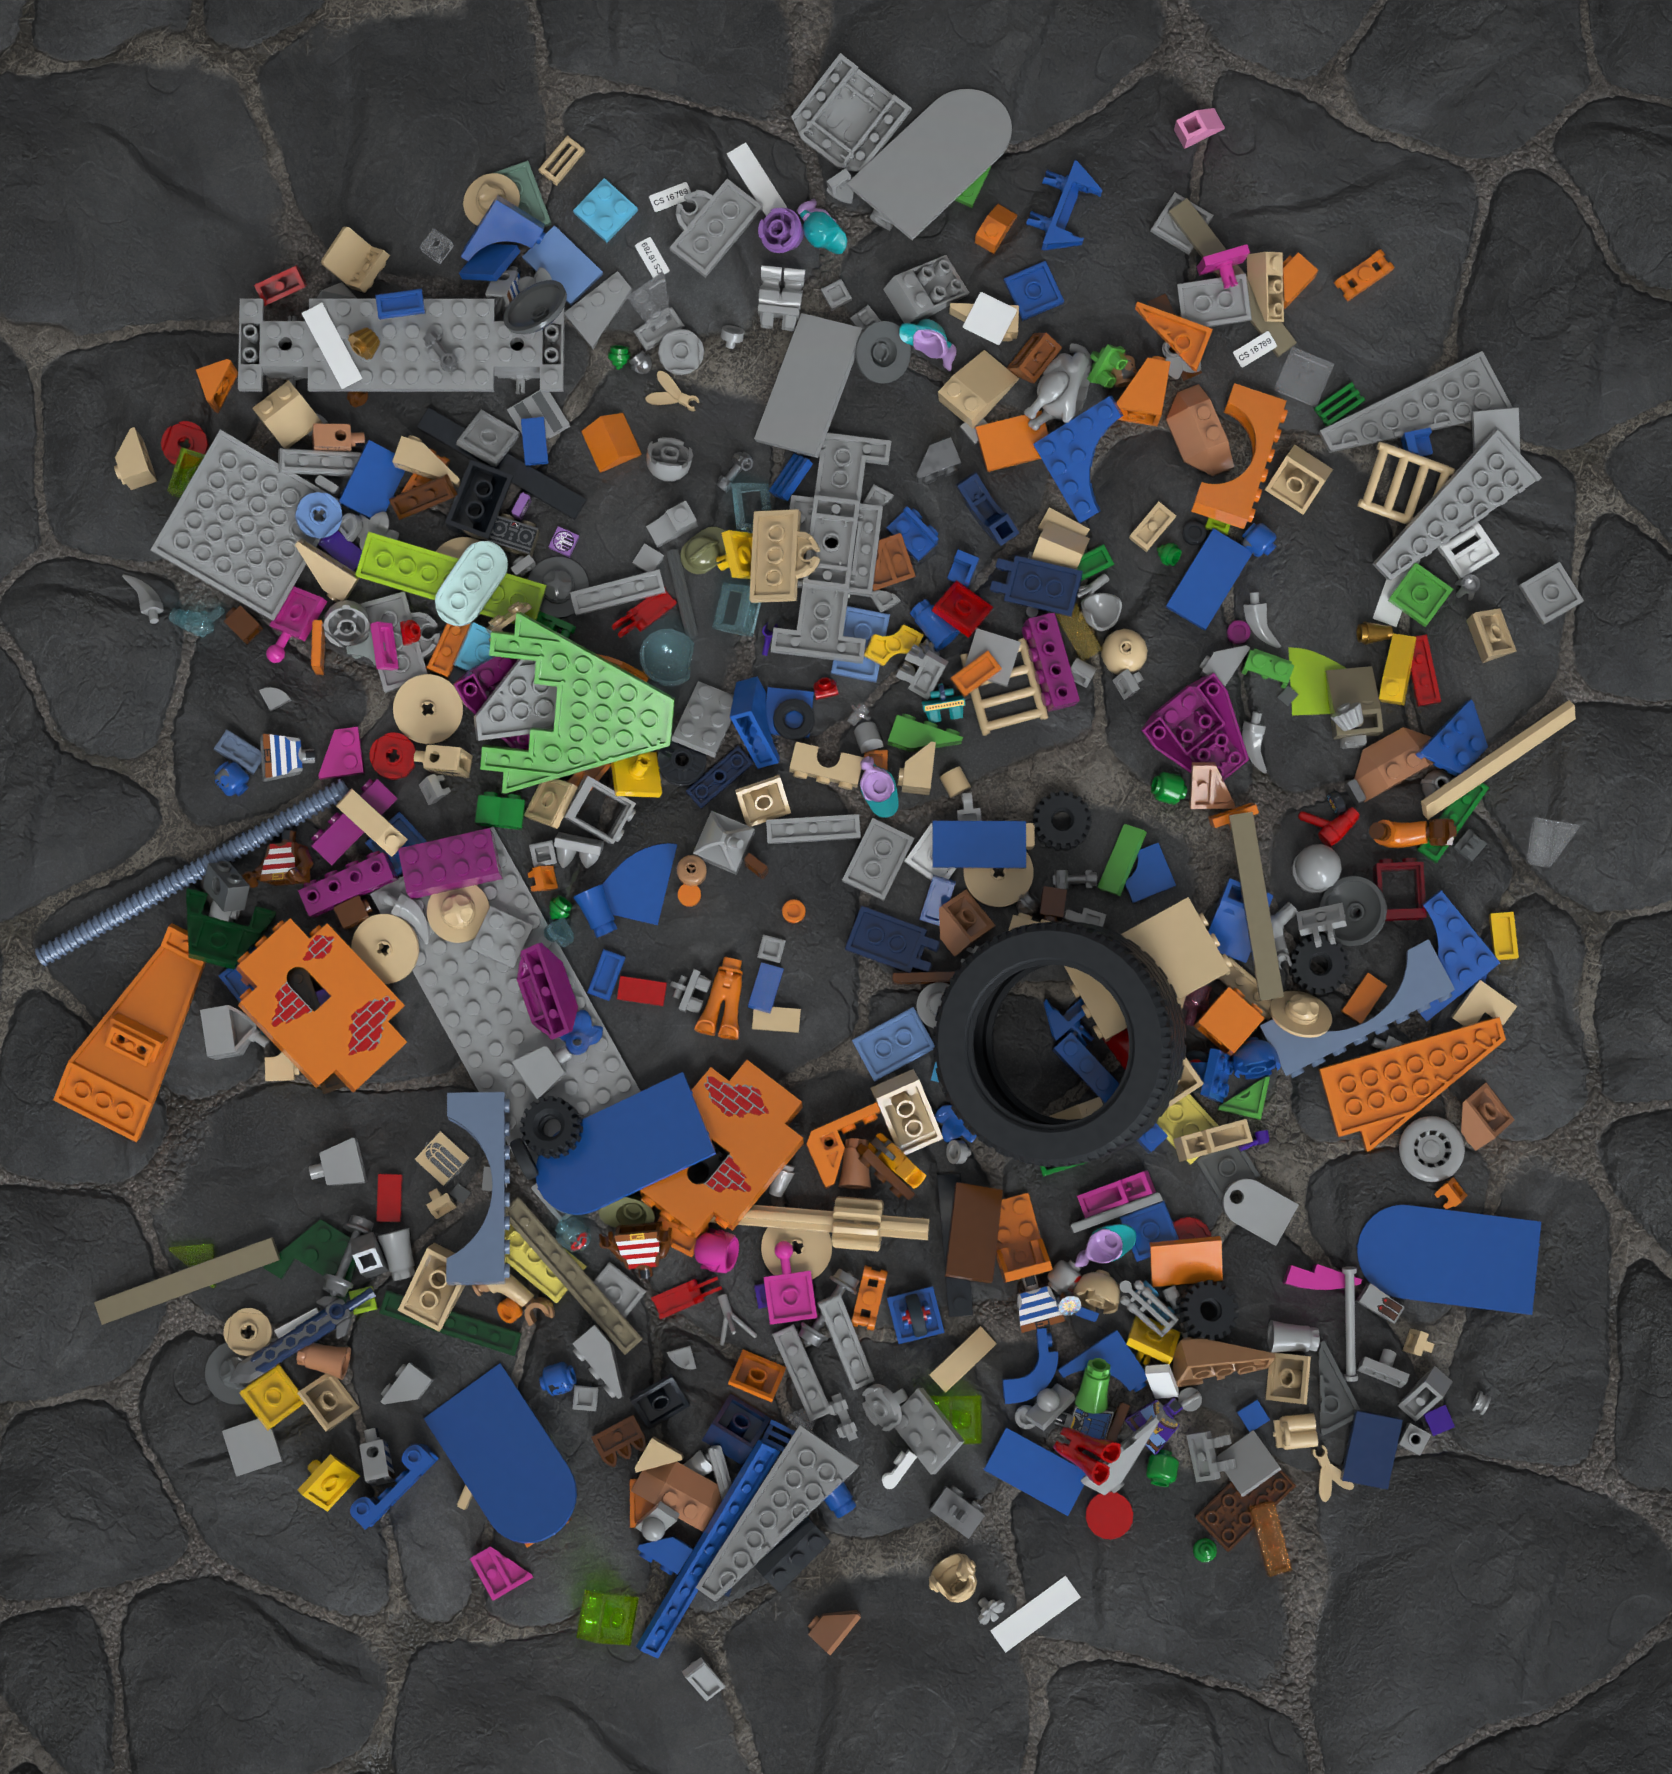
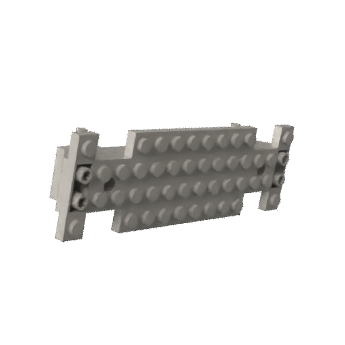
M240 299L239 391L263 392V375H266L269 378L289 380L295 388L296 381L308 378L309 392H494V376L515 380L516 394H520V386L521 394H525V381L532 378H540V392H564V308L560 315L546 328L531 334H515L508 330L504 321H495V299H424L425 314L381 320L378 318L376 299H309V309L323 303L363 378L341 389L306 321H297V316H288V321H264L263 299ZM366 327L375 332L380 340V345L373 358L368 360L357 355L352 350L348 341L349 334ZM431 331H435L436 334L439 333L442 338L440 341L441 345L447 353L454 354L457 357V369L454 372L444 371L441 368V359L432 347L428 349L424 344L423 338ZM285 342H291L292 347L289 350H281ZM516 342L524 344L523 348L519 351L512 349L513 344Z

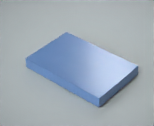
M555 225L545 234L539 245L536 243L532 249L522 256L523 260L535 272H537L539 267H542L548 271L552 280L558 281L564 286L567 292L566 301L570 305L578 300L603 275V272Z
M847 606L843 636L866 639V649L873 634L886 636L890 614ZM864 657L863 664L833 660L831 674L876 683L880 665Z
M914 1007L852 1040L874 1082L927 1054L935 1047Z

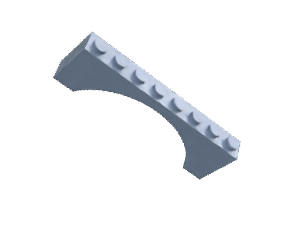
M1428 939L1406 951L1405 972L1398 991L1390 1003L1369 1021L1346 1030L1327 1031L1321 1036L1312 1038L1290 1034L1280 1028L1273 1019L1260 1025V1028L1267 1042L1271 1043L1276 1049L1281 1069L1285 1076L1290 1074L1294 1078L1305 1072L1303 1067L1312 1064L1314 1068L1326 1061L1325 1056L1333 1053L1335 1057L1347 1051L1346 1045L1354 1042L1355 1046L1368 1040L1366 1035L1372 1032L1378 1035L1388 1030L1387 1024L1393 1021L1400 1024L1410 1019L1409 1013L1415 1010L1421 1013L1431 1008L1430 1002L1438 999L1441 1003L1453 997L1450 992L1454 991L1455 988Z
M505 1092L447 1093L448 1120L466 1130L477 1141L488 1159L492 1174V1198L488 1214L474 1238L460 1251L446 1258L447 1285L505 1284V1278H510V1264H505V1254H510V1240H505V1230H510V1216H505V1207H510V1192H505V1183H510V1169H506V1160H510V1145H506V1136H510V1122H506V1113H510V1099H506Z

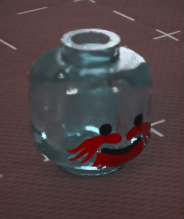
M575 1217L568 1218L566 1221L561 1220L556 1226V1241L570 1252L583 1251L591 1241L590 1228Z

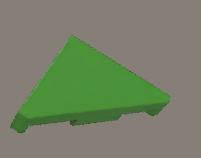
M1264 1077L1220 1105L1218 1110L1261 1120L1270 1077Z

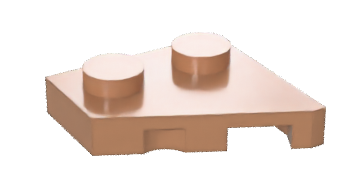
M1192 762L1190 809H1235L1234 801L1215 762Z

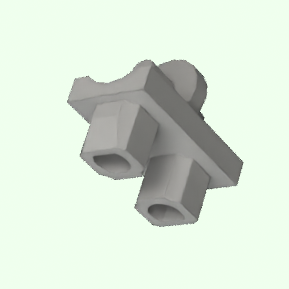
M694 969L687 987L685 986L687 977L682 975L678 983L671 981L670 984L671 987L675 988L674 998L679 999L682 991L685 992L678 1008L685 1013L686 1011L700 1013L704 1001L692 996L695 989L707 993L711 985V980L702 976L700 971Z

